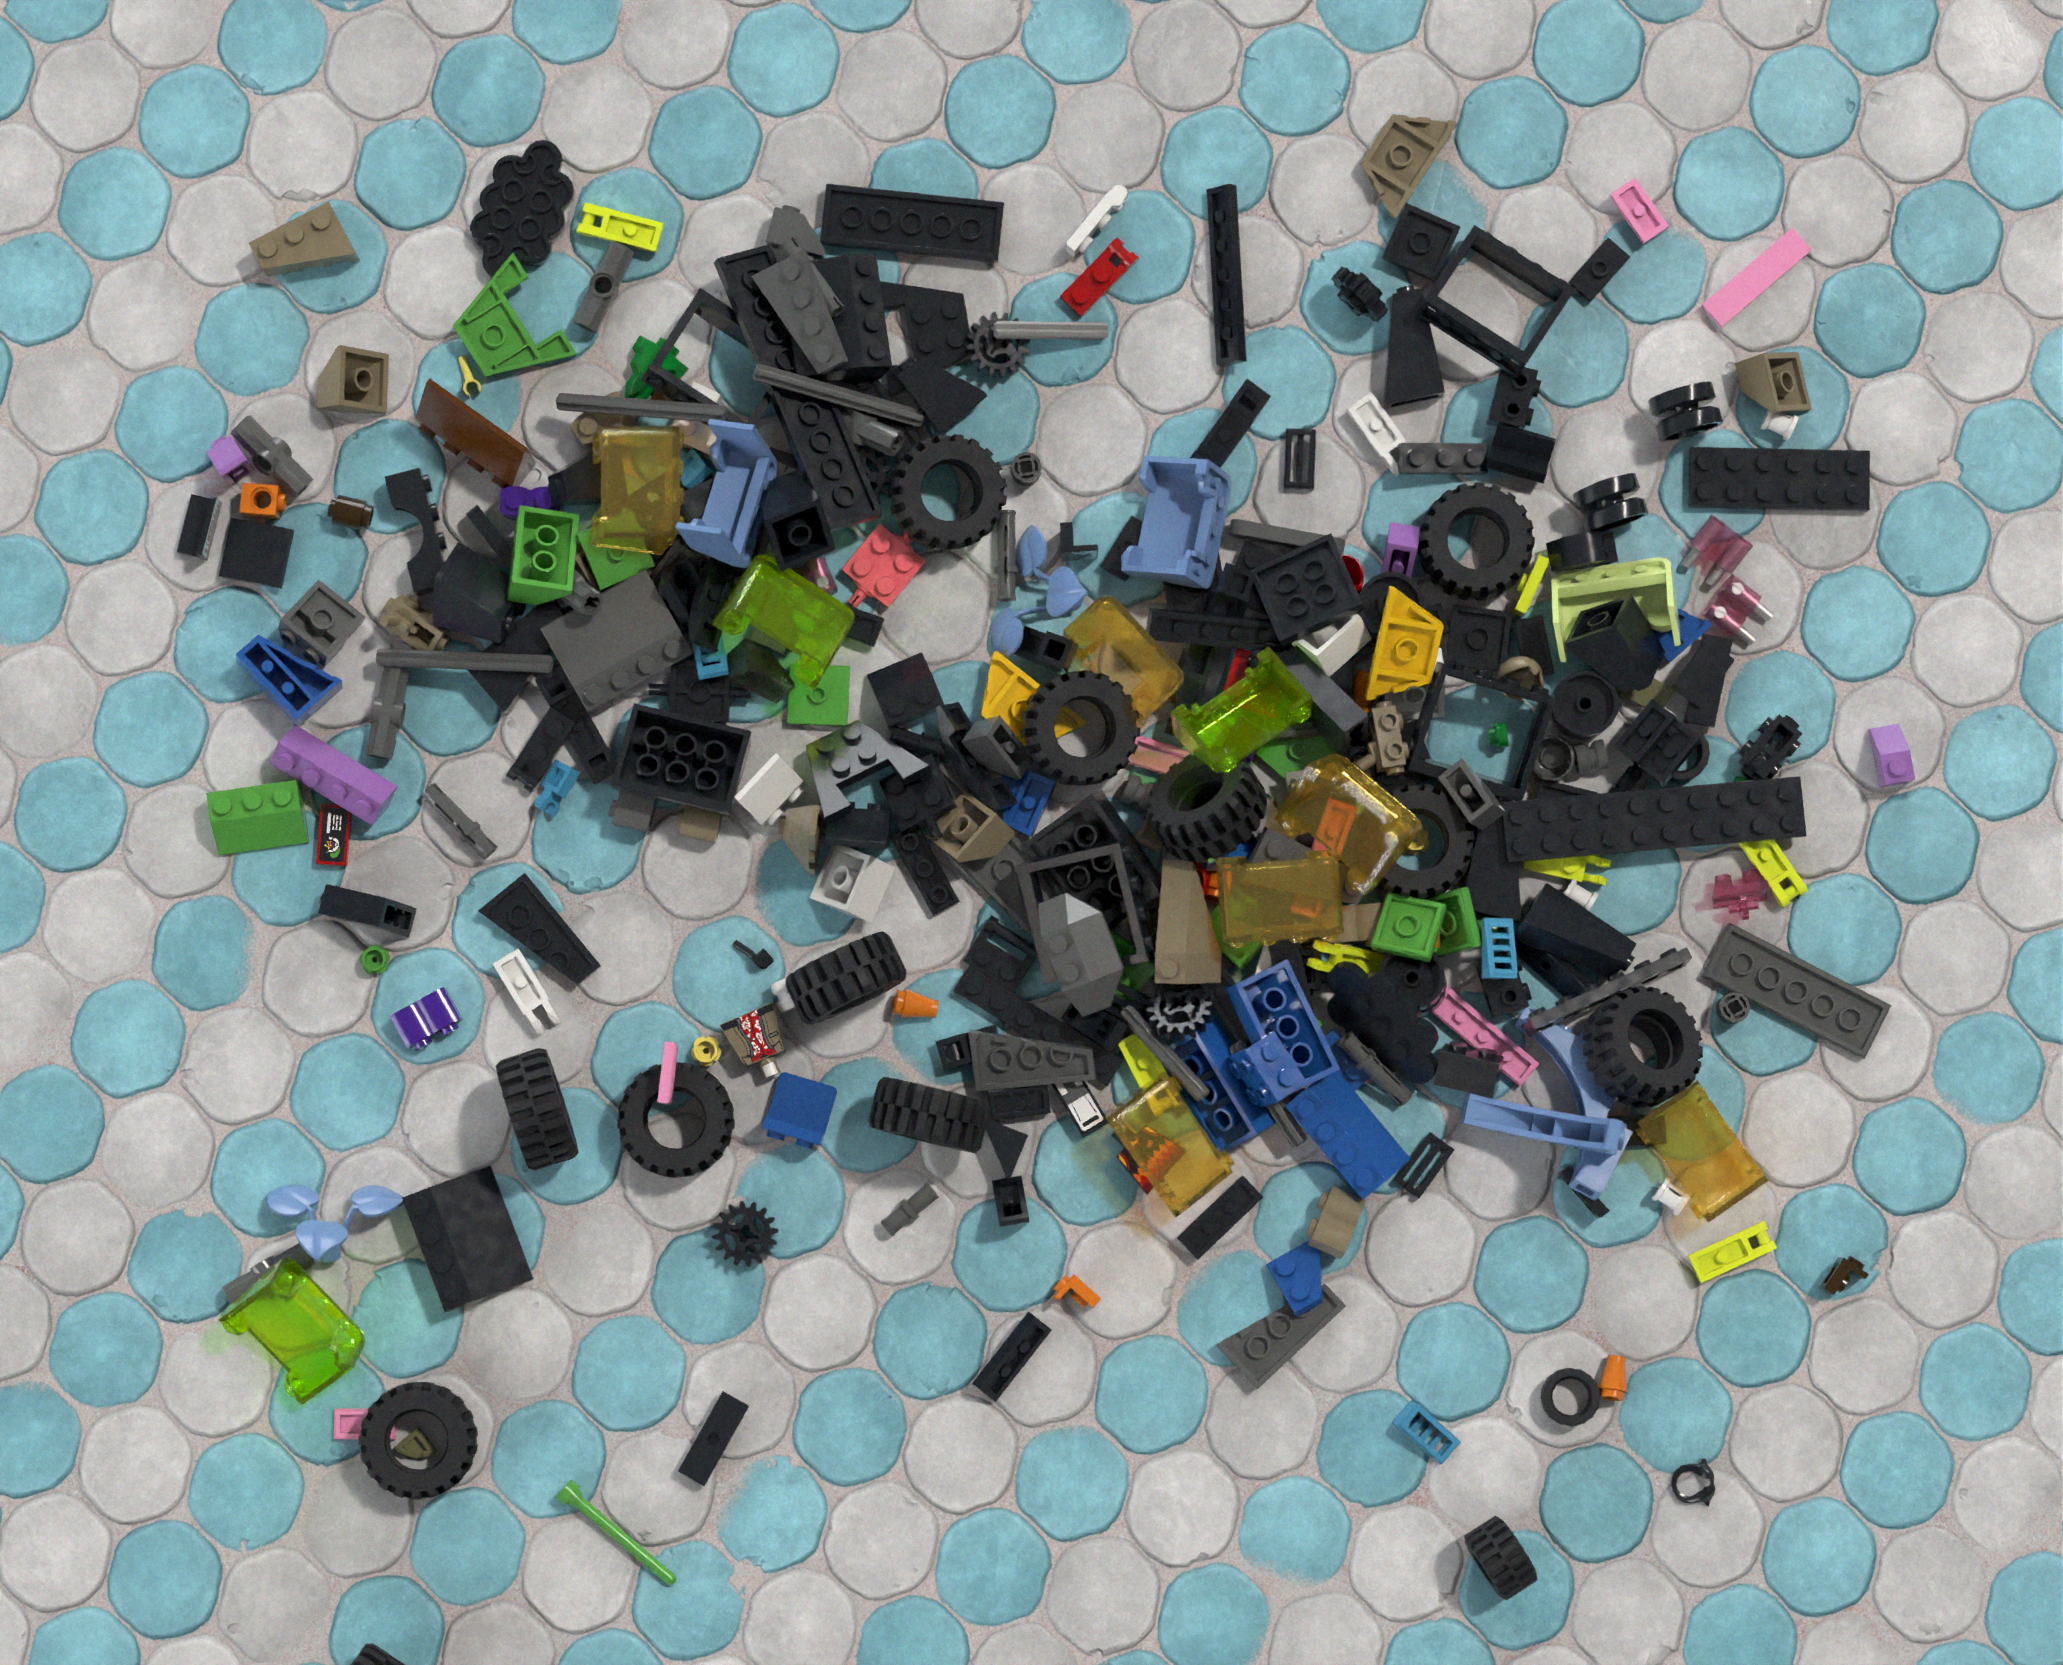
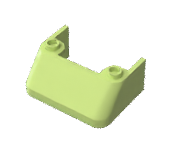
M1657 557L1563 571L1553 576L1551 580L1552 615L1560 663L1566 662L1565 642L1581 611L1631 594L1646 620L1648 619L1651 628L1659 632L1672 630L1674 645H1681L1671 562L1668 559Z

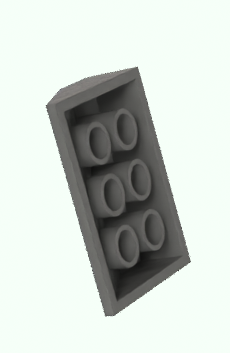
M646 569L602 592L601 595L604 601L601 605V611L595 616L583 615L577 610L572 609L540 627L587 712L693 654Z

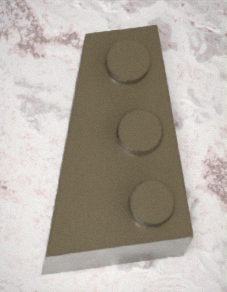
M329 202L249 242L253 253L267 276L305 270V268L317 266H331L335 263L360 261Z

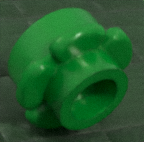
M1494 721V728H1488L1490 745H1497V750L1501 751L1500 748L1509 747L1506 723L1497 724Z

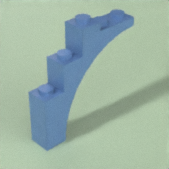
M1524 1008L1517 1018L1514 1027L1526 1034L1523 1026L1529 1019L1528 1015L1535 1010ZM1557 1024L1531 1036L1552 1057L1564 1074L1574 1096L1578 1115L1607 1118L1606 1116L1616 1097L1611 1098L1604 1092L1606 1089L1602 1085L1598 1086L1593 1080L1596 1078L1593 1072L1588 1071L1586 1066L1588 1058L1583 1055L1582 1046L1586 1044V1041L1583 1040L1585 1027L1581 1029L1577 1036L1572 1034L1573 1031L1563 1024ZM1622 1122V1129H1625V1140L1622 1150H1617L1616 1155H1606L1579 1148L1577 1164L1568 1187L1595 1201L1602 1194L1633 1131L1627 1129V1125Z
M1471 1093L1465 1094L1459 1124L1528 1140L1535 1139L1569 1148L1576 1147L1606 1155H1616L1617 1150H1622L1625 1140V1129H1622L1623 1121L1557 1112Z

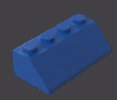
M1288 959L1225 988L1251 1044H1254L1268 1033L1275 1031L1307 1081L1297 1090L1340 1070Z
M1214 1018L1212 1023H1205V1032L1196 1031V1038L1193 1039L1190 1035H1185L1184 1041L1179 1039L1169 1045L1209 1089V1094L1201 1101H1196L1166 1067L1165 1069L1216 1154L1220 1157L1276 1122L1266 1107L1261 1108L1258 1104L1255 1105L1250 1101L1246 1094L1247 1087L1241 1079L1236 1078L1232 1073L1228 1059L1231 1055L1229 1048L1232 1044L1217 1019Z
M1339 1071L1309 1084L1285 1105L1362 1200L1380 1187L1410 1160L1407 1153Z

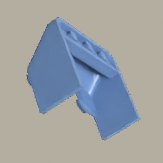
M709 419L708 425L717 437L715 443L710 447L709 456L717 472L702 519L695 518L690 524L677 522L675 528L691 549L731 566L746 568L752 559L763 523L769 481L777 477V460L754 425Z

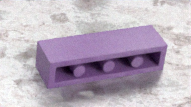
M294 725L278 742L270 761L271 765L371 825L389 807L398 787L297 725Z

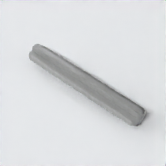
M997 321L993 325V334L997 339L1104 340L1108 336V326L1104 322Z

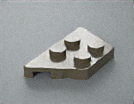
M1392 114L1360 164V167L1392 219L1396 220L1454 131L1457 122L1453 120H1448V122L1430 120V118L1425 117L1409 118L1407 115Z

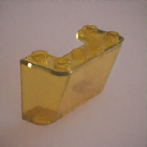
M678 426L599 427L594 433L593 463L599 464L601 461V507L592 518V546L662 555L668 546L673 544L677 534H680L675 528L677 522L684 523L683 516H680V506L684 498V490L680 488V478L684 471V462L680 460V451L684 444V434L680 432Z
M1100 597L1063 630V637L1071 639L1078 646H1089L1084 649L1078 647L1076 655L1082 661L1101 644L1106 642L1142 681L1132 691L1131 705L1133 710H1137L1140 719L1136 720L1143 727L1157 716L1183 684L1184 676L1181 668L1114 597Z
M1337 849L1306 851L1307 859L1247 863L1246 856L1216 859L1222 941L1229 943L1230 947L1237 948L1246 946L1247 942L1273 945L1278 942L1277 940L1290 939L1292 943L1306 942L1308 938L1320 937L1324 941L1338 939V935L1344 933Z

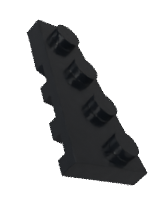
M523 873L478 910L577 985H580L602 967L526 873Z

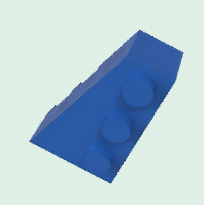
M257 635L236 653L237 664L297 726L302 725L343 689L342 680L338 677L329 675L318 669L314 664L305 662L294 656L290 651L260 635Z

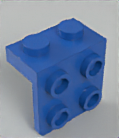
M1275 1031L1268 1033L1248 1048L1235 1052L1228 1057L1232 1073L1236 1078L1241 1079L1247 1087L1246 1094L1253 1104H1258L1261 1108L1281 1101L1307 1083Z
M781 1073L778 1077L767 1117L765 1116L762 1124V1129L768 1130L766 1136L784 1141L785 1136L797 1139L795 1145L812 1150L814 1144L821 1146L836 1099V1088L790 1073Z

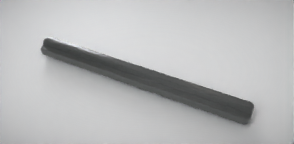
M761 363L757 364L753 371V379L755 381L903 424L920 427L924 420V412L920 409Z
M559 393L558 397H556V407L561 411L709 422V419L726 421L728 418V410L725 405Z
M378 649L376 653V663L379 666L539 673H550L553 669V658L549 655Z

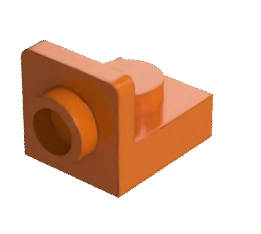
M1074 1274L1070 1279L1065 1275L1053 1288L1058 1292L1054 1296L1057 1301L1071 1288L1075 1291L1071 1297L1084 1308L1088 1304L1094 1308L1101 1300L1094 1291Z

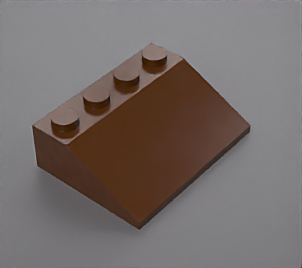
M429 378L415 417L418 423L421 424L418 429L431 439L438 436L445 441L443 447L453 455L458 456L461 453L469 459L467 464L480 474L485 470L494 476L491 481L501 489L510 486H520L536 464L529 449Z

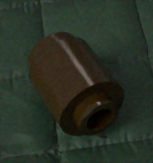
M338 495L336 500L332 499L328 509V517H332V524L361 530L362 528L369 529L374 513V506L368 505L367 501Z

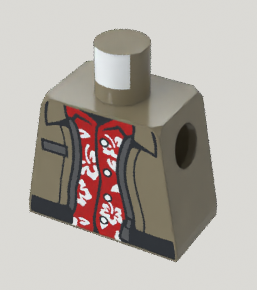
M773 1002L720 1024L721 1030L746 1068L758 1063L764 1079L781 1073L774 1056L786 1050Z

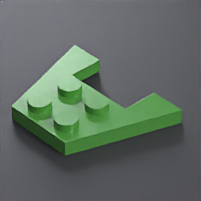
M514 253L509 256L453 324V327L485 377L577 355L561 329L535 344L504 294L529 279Z

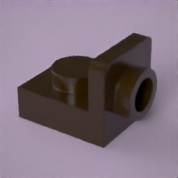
M1851 1256L1848 1259L1838 1257L1819 1288L1829 1295H1835L1837 1291L1841 1293L1850 1280V1277L1847 1276L1849 1272L1859 1279H1866L1869 1274L1862 1270L1865 1265Z

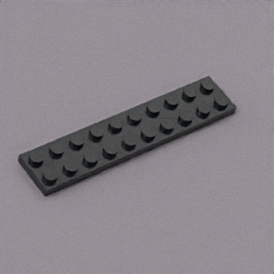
M770 244L717 258L714 262L715 268L756 365L761 363L795 373L789 330L751 277L778 263ZM764 383L804 481L821 498L829 531L835 532L880 518L883 512L838 405Z
M1800 776L1500 803L1506 811L1501 816L1506 863L1807 836Z

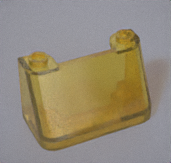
M1334 753L1306 766L1274 818L1281 825L1282 829L1290 835H1303L1308 832L1351 868L1347 873L1349 885L1363 895L1371 892L1422 829L1421 821L1348 759Z
M1162 1072L1106 1111L1104 1115L1176 1218L1231 1175L1233 1171L1230 1167L1235 1163L1225 1149L1221 1152L1218 1151L1179 1095L1183 1088L1173 1075L1168 1078Z
M1696 1079L1684 1091L1666 1100L1637 1121L1640 1128L1635 1131L1645 1145L1650 1142L1653 1144L1692 1199L1693 1203L1688 1206L1698 1220L1704 1217L1709 1223L1769 1181L1762 1170L1753 1162V1158L1746 1151Z

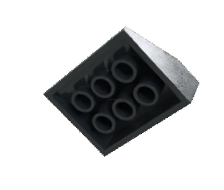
M847 254L815 260V266L845 306L843 312L836 317H832L848 362L825 374H818L789 332L795 374L816 380H881L892 367L876 254Z
M634 703L611 787L729 815L749 754L751 731Z
M1102 790L1089 795L1021 844L1033 861L1126 839L1127 846H1130L1131 853H1134L1135 862L1132 864L1134 875L1139 876L1142 885V892L1139 893L1141 904L1147 906L1160 897V874ZM1113 854L1039 870L1056 896L1069 893L1075 898L1101 910L1109 930L1128 919Z
M491 1165L402 1197L444 1312H450L534 1279Z

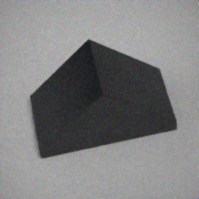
M988 1119L986 1131L1004 1174L1008 1178L1014 1172L1028 1135Z
M1022 1175L992 1180L999 1226L1004 1227L1030 1222Z

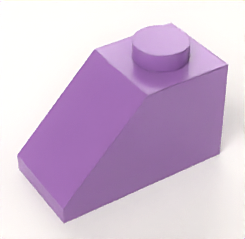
M232 435L228 438L226 436L218 438L210 445L211 449L207 451L217 471L230 486L256 470Z
M1390 522L1381 573L1399 572L1411 578L1418 549L1420 527Z
M1893 724L1868 729L1879 787L1906 784L1915 780L1910 749L1900 725Z

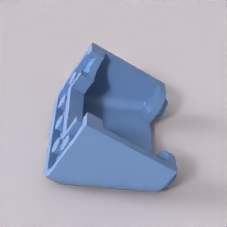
M1144 456L1143 464L1138 472V478L1149 493L1138 546L1130 545L1121 556V571L1131 576L1207 589L1211 586L1214 578L1231 493L1230 477L1209 459Z

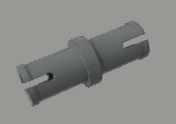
M926 1183L908 1200L904 1198L900 1202L901 1206L880 1222L893 1237L896 1232L912 1219L914 1221L920 1217L918 1214L938 1199L939 1196Z

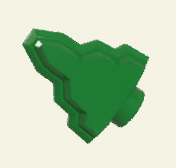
M639 335L633 346L635 355L630 363L633 374L626 383L624 398L647 399L650 396L653 388L641 379L666 341L665 339L660 337L655 343ZM673 346L661 367L681 379L689 368L676 358L680 351Z

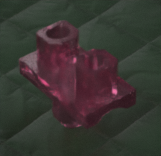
M1758 869L1743 872V884L1735 886L1732 884L1731 875H1716L1712 896L1713 909L1728 907L1729 914L1739 912L1742 921L1748 920L1749 911L1759 909L1758 902L1767 901L1768 881L1762 880Z

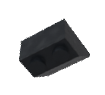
M922 652L866 675L889 731L894 727L902 726L936 712L938 707L944 705Z

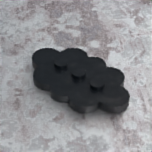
M539 140L533 142L527 147L523 157L507 155L499 159L493 168L494 183L487 185L480 193L479 200L482 211L476 214L471 221L470 231L476 244L485 249L482 263L483 268L490 277L495 275L512 253H514L521 266L522 264L530 266L541 265L548 260L552 253L551 238L560 234L565 227L566 221L562 210L571 204L575 191L569 177L560 172L563 162L559 148L551 141Z
M1342 961L1337 963L1331 969L1327 978L1328 985L1334 993L1327 1005V1012L1331 1020L1345 1028V1034L1352 1032L1367 1048H1372L1376 1053L1375 1056L1392 1073L1398 1071L1406 1080L1416 1084L1429 1082L1437 1070V1060L1431 1051L1437 1045L1439 1037L1435 1026L1428 1020L1421 1018V1010L1417 1001L1410 996L1401 994L1399 983L1388 973L1375 971L1367 974L1359 965L1353 962Z

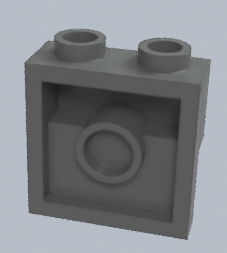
M318 579L281 618L278 630L281 632L279 634L281 639L289 646L296 644L304 650L303 655L310 663L316 665L319 662L325 667L343 648L345 641L364 622L365 616Z

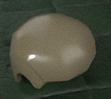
M1526 656L1510 657L1500 665L1496 674L1499 680L1503 681L1504 676L1521 681L1520 686L1531 689L1532 685L1544 687L1541 667L1536 661ZM1503 692L1504 696L1507 698L1518 700L1525 699Z

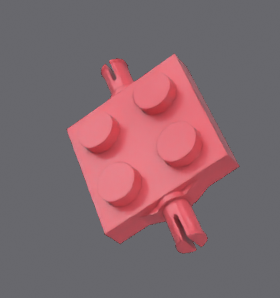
M879 523L841 569L842 572L854 581L858 588L847 600V603L852 605V607L857 608L868 596L877 599L885 607L889 608L925 565L926 561L913 551L910 545L912 540L908 538L910 534L907 531L900 537L892 534Z

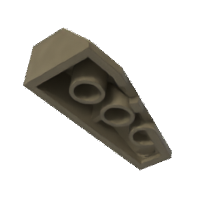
M819 805L787 809L786 817L780 816L778 834H783V841L810 876H816L824 818Z
M1163 859L1155 950V983H1221L1222 950L1215 935L1212 917L1208 912L1204 898L1205 894L1195 861Z

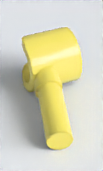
M460 356L458 360L465 379L463 391L470 396L467 391V385L475 382L480 393L482 389L480 382L474 379L466 357Z

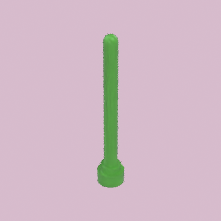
M572 1479L557 1495L556 1499L564 1506L566 1504L570 1507L574 1505L666 1584H675L677 1578L673 1572L582 1497L583 1493L579 1490L580 1486Z

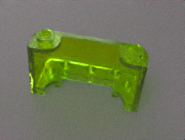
M760 554L750 561L748 567H746L733 586L712 625L727 634L738 635L750 623L800 656L794 667L795 675L802 683L815 690L849 634L855 621V615L847 605L788 568L780 572L774 558Z
M1270 647L1257 654L1260 662L1254 670L1251 667L1245 669V678L1203 706L1199 707L1197 703L1191 705V710H1188L1184 704H1181L1171 711L1172 729L1175 737L1216 773L1231 771L1240 760L1294 724L1306 721L1312 713V696Z
M284 1257L271 1267L225 1309L219 1318L225 1330L231 1334L241 1336L249 1331L287 1370L284 1379L285 1390L301 1405L351 1371L366 1342L359 1326L296 1261L289 1257Z

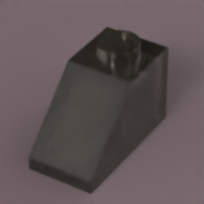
M744 638L727 654L728 682L776 704L795 688L794 681L770 649Z

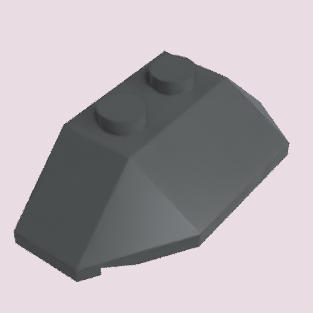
M1064 893L1039 903L1041 937L1064 994L1082 1017L1112 1006L1124 966L1102 911L1075 898L1069 893Z

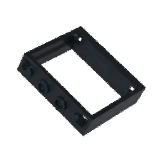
M1474 225L1423 300L1416 315L1513 377L1518 378L1567 304L1575 288L1568 285L1565 280L1557 278L1543 269L1540 264L1532 262L1521 255L1515 248L1499 241L1488 231ZM1470 248L1556 302L1524 351L1438 297Z
M700 288L641 380L653 388L652 391L662 393L674 402L719 405L661 367L694 314L749 349L733 309ZM766 391L747 422L728 411L726 421L756 426L771 402L768 392Z
M1447 659L1446 664L1437 661L1432 681L1429 684L1408 748L1409 759L1406 760L1405 766L1408 770L1436 778L1452 766L1419 756L1445 677L1448 675L1538 702L1512 782L1476 773L1494 795L1514 801L1523 800L1556 700L1548 694V689L1538 685H1532L1531 689L1520 686L1521 681L1504 676L1502 681L1492 678V672L1481 668H1475V671L1472 672L1463 669L1464 664Z
M1126 839L1033 860L1016 866L1044 984L1059 980L1041 937L1038 904L1044 902L1037 874L1038 870L1113 854L1137 951L1134 954L1120 956L1123 966H1128L1154 958L1155 939L1152 934L1148 933L1146 923L1149 922V914L1146 905L1141 904L1139 893L1142 892V885L1139 876L1134 875L1132 864L1135 862L1134 853H1131L1130 846H1127Z

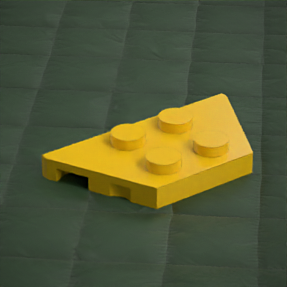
M1389 586L1365 692L1366 700L1376 699L1375 696L1392 691L1394 694L1402 692L1411 686L1419 687L1430 684L1444 628L1443 623L1392 586Z
M997 650L991 656L980 716L988 719L1000 715L1020 742L1026 746L1025 737L1021 738L1020 729L1024 728V721L1021 720L1023 711H1026L1028 708L1026 702L1031 695L1037 692L1036 688L1040 684ZM1064 705L1059 710L1055 719L1054 729L1056 738L1085 725L1087 721Z

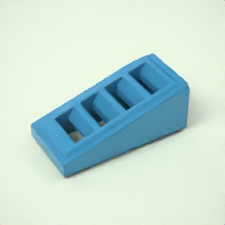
M722 634L714 654H708V651L692 642L699 680L729 674ZM716 661H720V662H721V663H716V664H711V665L703 666V664H706V663H711V662H716Z
M1482 918V979H1517L1513 919ZM1491 927H1504V933H1492ZM1492 939H1504V945H1493ZM1494 951H1504V957H1494ZM1495 963H1504V969H1495Z
M1413 1400L1408 1402L1392 1422L1441 1465L1461 1442L1420 1404ZM1418 1413L1419 1415L1416 1417V1419H1415V1420L1410 1424V1426L1408 1427L1407 1425L1410 1423V1421H1411V1420L1416 1416V1414ZM1426 1420L1428 1424L1419 1433V1435H1417L1415 1432ZM1434 1429H1437L1438 1432L1427 1444L1425 1440ZM1445 1436L1448 1440L1437 1452L1433 1450Z

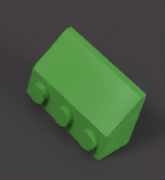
M519 506L514 526L507 601L539 605L572 593L579 514Z
M297 780L206 793L210 824L220 856L309 843L302 784Z

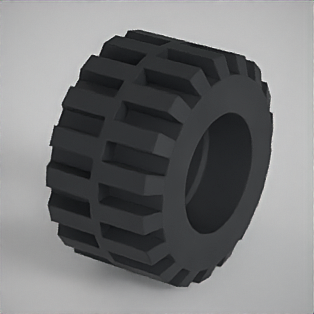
M1493 1516L1464 1535L1466 1547L1472 1558L1501 1598L1509 1600L1538 1581L1536 1569L1527 1553L1507 1524L1499 1517Z

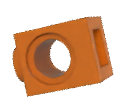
M242 483L240 513L244 517L280 520V512H285L286 494H282L283 490L278 485ZM265 494L270 495V505L263 509L258 508V498Z

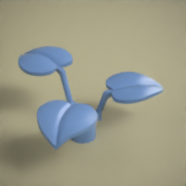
M1033 525L1026 529L1017 545L1015 566L1018 567V573L1022 576L1029 577L1034 572L1036 576L1049 582L1046 606L1018 610L1013 613L1012 609L1006 607L997 614L991 628V644L993 651L997 650L1005 658L1012 656L1022 642L1023 625L1019 620L1021 616L1047 611L1053 617H1061L1070 610H1078L1083 599L1088 594L1074 572L1068 567L1061 566L1057 568L1051 577L1041 572L1039 567L1046 562L1047 546L1042 533Z
M286 1185L276 1188L266 1195L268 1207L279 1216L297 1217L305 1212L310 1215L311 1220L303 1221L297 1226L296 1237L303 1249L315 1261L320 1260L328 1263L340 1259L341 1244L347 1239V1230L356 1211H359L360 1215L364 1217H379L396 1210L404 1204L403 1196L391 1189L377 1185L364 1186L352 1193L351 1202L355 1205L350 1207L345 1222L341 1225L337 1222L317 1221L312 1207L319 1203V1196L309 1187Z

